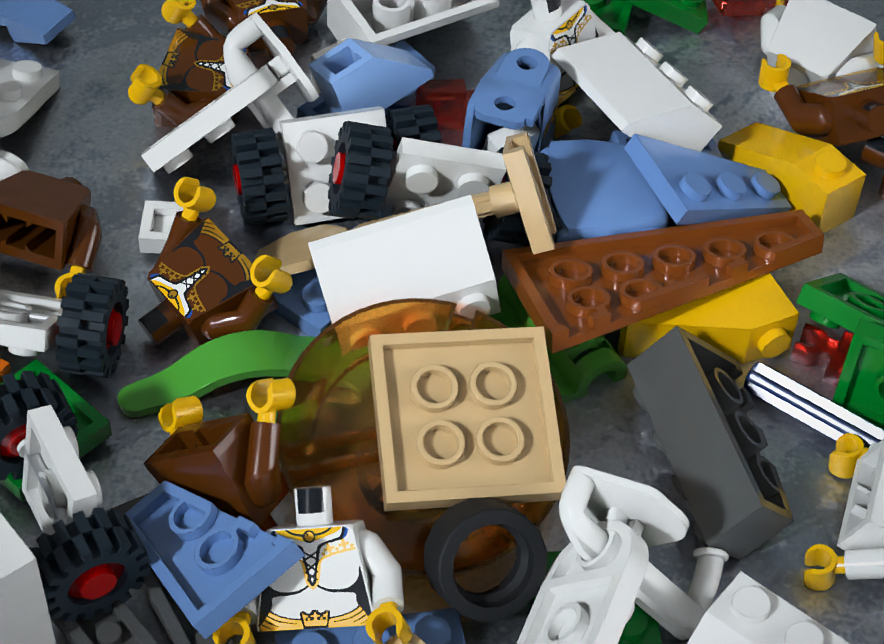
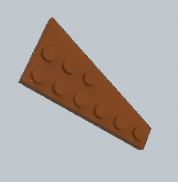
M801 209L554 243V250L534 255L530 246L502 250V270L535 327L544 326L546 345L551 354L820 254L823 250L824 233Z

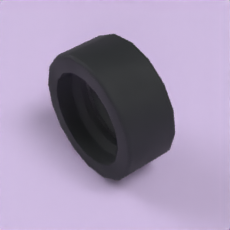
M491 497L469 498L450 507L433 524L424 545V569L431 587L460 615L479 622L500 621L522 611L538 594L547 573L548 551L540 530L513 506ZM495 524L506 528L514 536L517 544L516 559L510 573L499 585L485 592L473 593L463 589L457 583L453 573L454 558L460 544L473 531L486 525Z

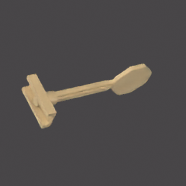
M528 132L507 136L502 156L510 181L489 186V191L471 195L477 216L482 218L495 214L499 218L520 213L533 255L554 250L555 244L551 234L557 233V227ZM419 208V209L411 210V211H408V212H404V213H400V214H396V215H392V216L380 218V219H378V220H372V221L364 222V223H362V224H360V225L354 227L353 229H356V228H359V227H363V226H366V225H369V224H373V223H376V222H380V221H383V220H386V219H390V218H393V217H396V216H400V215H403V214H406V213H410V212H413V211H417V210H420V209H423V208ZM322 224L291 232L258 250L253 262L261 255H269L280 259L282 266L279 270L290 273V275L314 269L315 266L308 243L349 230L346 227Z

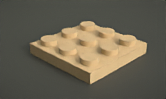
M544 326L375 334L369 336L368 353L384 511L446 508L469 498L491 497L507 504L560 500L566 479Z

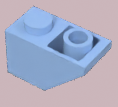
M348 38L308 64L331 113L381 106L385 110L401 98L413 94L418 87L434 77L432 70L407 50Z

